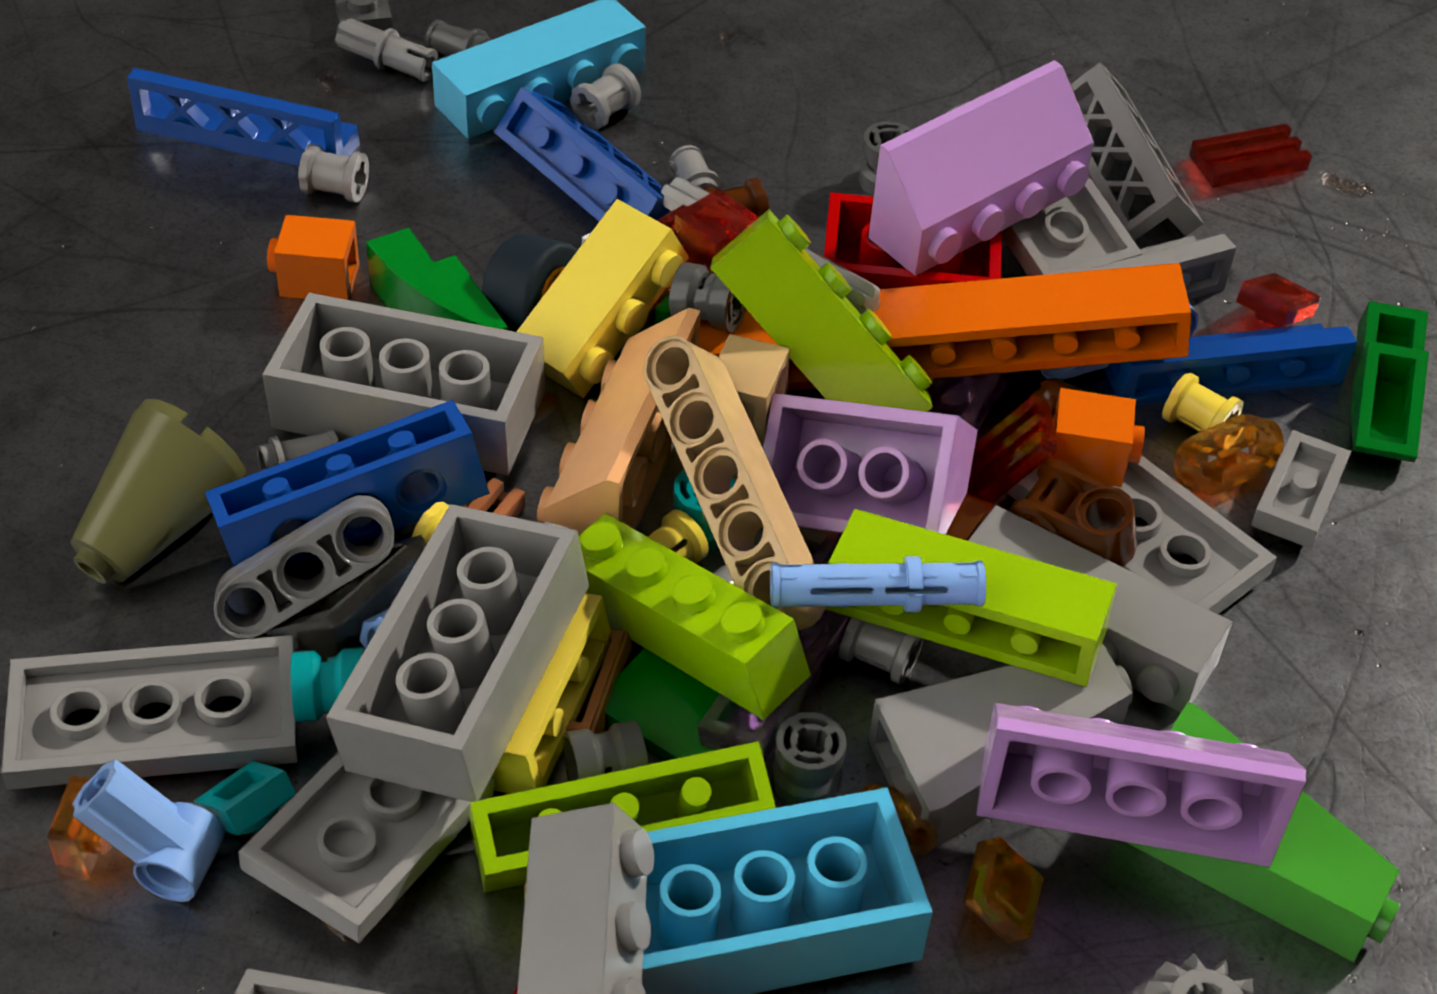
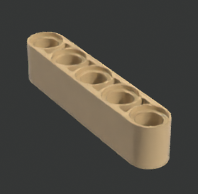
M667 336L658 340L650 348L645 358L644 374L647 384L734 585L771 606V563H778V565L815 564L726 366L719 357L679 336ZM689 367L685 377L683 378L686 369ZM713 419V423L709 431L706 433L707 426L709 422ZM738 472L737 480L734 486L730 489V482L733 476ZM763 527L762 538L754 547L755 536L758 530ZM826 606L779 607L777 610L794 618L797 630H803L813 626L821 618Z

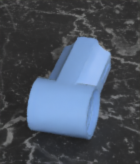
M116 759L101 766L98 772L83 785L72 804L75 807L73 817L135 862L133 875L145 889L170 901L185 902L190 901L195 896L226 838V829L214 814L191 803L171 802Z

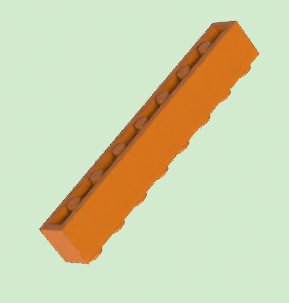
M1180 263L880 289L878 299L881 301L880 307L877 311H872L892 335V338L886 342L890 349L901 361L910 355L922 367L930 379L1188 357L1191 309ZM747 309L740 326L734 332L713 329L708 321L700 320L699 347L719 357L729 334L778 345ZM789 358L788 391L816 389Z

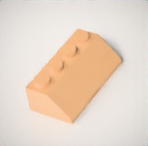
M687 308L628 338L617 361L612 359L608 361L601 381V394L597 401L589 400L584 409L580 425L581 435L577 443L568 442L564 448L559 465V479L555 487L546 486L541 494L537 508V522L544 524L545 522L565 526L569 529L577 530L579 535L606 513L631 528L637 529L674 448L673 441L645 378V358L650 348L658 340L667 336H679L699 347L701 310ZM689 367L686 369L683 378L685 377Z

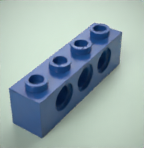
M453 400L205 492L233 566L345 499L356 495L371 496L380 500L388 509L395 533L401 531L409 524L419 521L423 513L429 510L436 502H445L448 505L452 504L463 507L469 501L490 494L472 431ZM360 516L352 519L346 525L343 533L350 542L360 544L378 537L382 527L375 519ZM300 552L291 556L287 560L285 567L289 571L320 558L310 552Z

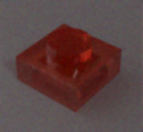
M717 189L675 214V233L713 259L716 254L759 217L722 190Z
M1274 272L1243 281L1236 302L1254 311V316L1258 321L1272 327L1283 328L1314 317L1321 296Z

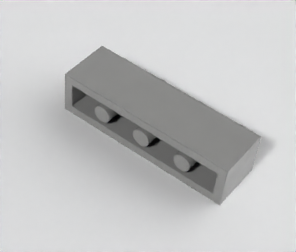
M995 505L968 540L1117 583L1103 644L1115 665H1121L1126 670L1132 688L1154 702L1162 703L1181 713L1187 702L1193 703L1219 662L1233 621Z
M615 803L531 819L517 994H646L642 985L643 950L648 947L651 939L650 919L646 910L647 875L651 874L654 867V849L649 834Z

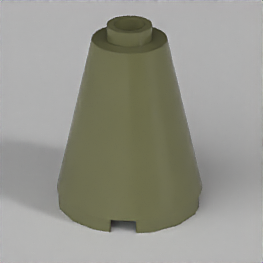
M145 399L138 409L133 412L71 538V546L77 553L73 558L74 563L82 572L97 582L105 584L110 578L119 582L126 581L212 513L205 495L206 491L241 479L247 474L245 466L235 451L208 426L198 435L183 425L181 422L189 413L175 405L159 399Z

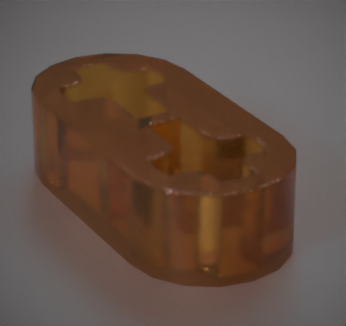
M1241 414L1189 437L1182 442L1176 451L1173 461L1176 480L1185 488L1215 495L1267 472L1275 466L1284 447V436L1281 427L1275 421L1267 418ZM1249 446V453L1241 451L1242 449ZM1208 455L1217 457L1216 459L1208 462Z

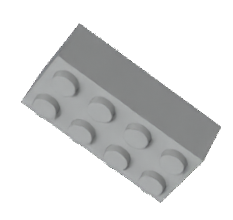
M314 293L307 294L262 374L272 428L309 436L334 430L339 442L453 400L472 431L483 471L508 476L546 391L543 337Z
M452 504L449 505L326 716L345 771L468 802L480 800L589 587L577 530Z

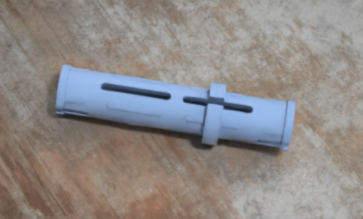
M904 556L903 563L785 565L771 563L770 602L771 606L779 609V607L903 605L905 612H920L922 605L975 604V606H983L986 599L985 565L982 563V560L957 563H922L919 556Z

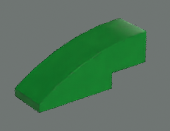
M410 228L366 241L370 286L388 308L508 330L505 322L456 255L433 262Z
M1369 301L1358 323L1356 339L1358 343L1355 348L1351 404L1353 451L1408 462L1416 461L1429 351H1424L1428 311Z

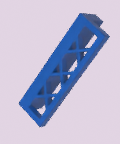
M134 68L127 76L136 129L139 131L299 166L301 156L308 144H317L323 148L324 152L351 156L359 144L358 125L341 122L340 113L138 68Z
M521 86L494 133L600 222L615 200L619 199L658 222L664 218L688 227L689 221L663 206L664 195L661 193L663 185L561 102Z
M1322 324L1206 335L1189 338L1188 357L1111 363L1104 370L1115 395L1136 399V405L1166 402L1178 380L1184 374L1190 372L1199 377L1200 385L1220 396L1343 383L1358 342L1349 326L1323 328Z

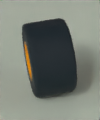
M515 234L500 244L491 256L485 271L482 292L505 322L508 331L516 332L578 251L575 247L567 242L532 234Z

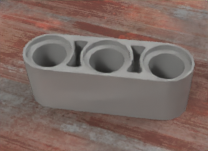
M356 495L345 499L230 568L221 576L216 587L214 616L218 626L226 634L236 638L251 639L259 636L381 563L390 554L394 545V529L388 509L380 500L371 496ZM360 516L375 519L382 527L378 538L366 545H357L350 542L343 533L346 525L352 519ZM310 552L317 555L322 560L324 566L321 572L308 580L297 579L286 570L285 564L287 560L294 554ZM251 588L263 596L265 603L255 613L240 614L228 605L226 599L234 590Z

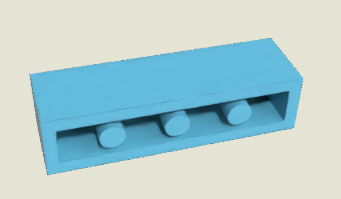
M598 0L432 62L434 104L467 139L497 128L521 86L558 102H564L571 98L573 88L582 83L591 84L602 77L604 69L614 63L622 64L633 74L645 70L646 26L616 0Z

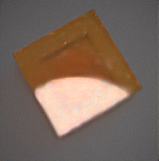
M70 776L47 835L60 878L89 882L98 855L107 854L112 846L72 816L75 810L72 804L83 785L91 778Z
M1001 836L977 842L963 903L1007 944L1029 939L1032 934L1044 878Z

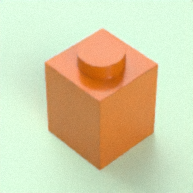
M286 215L279 237H272L270 239L267 250L268 271L276 273L279 297L305 299L308 293L350 300L360 265L355 221Z
M1060 388L1050 431L1048 459L1063 461L1079 472L1110 486L1122 487L1128 462L1139 464L1144 444L1145 427L1134 425L1136 399Z

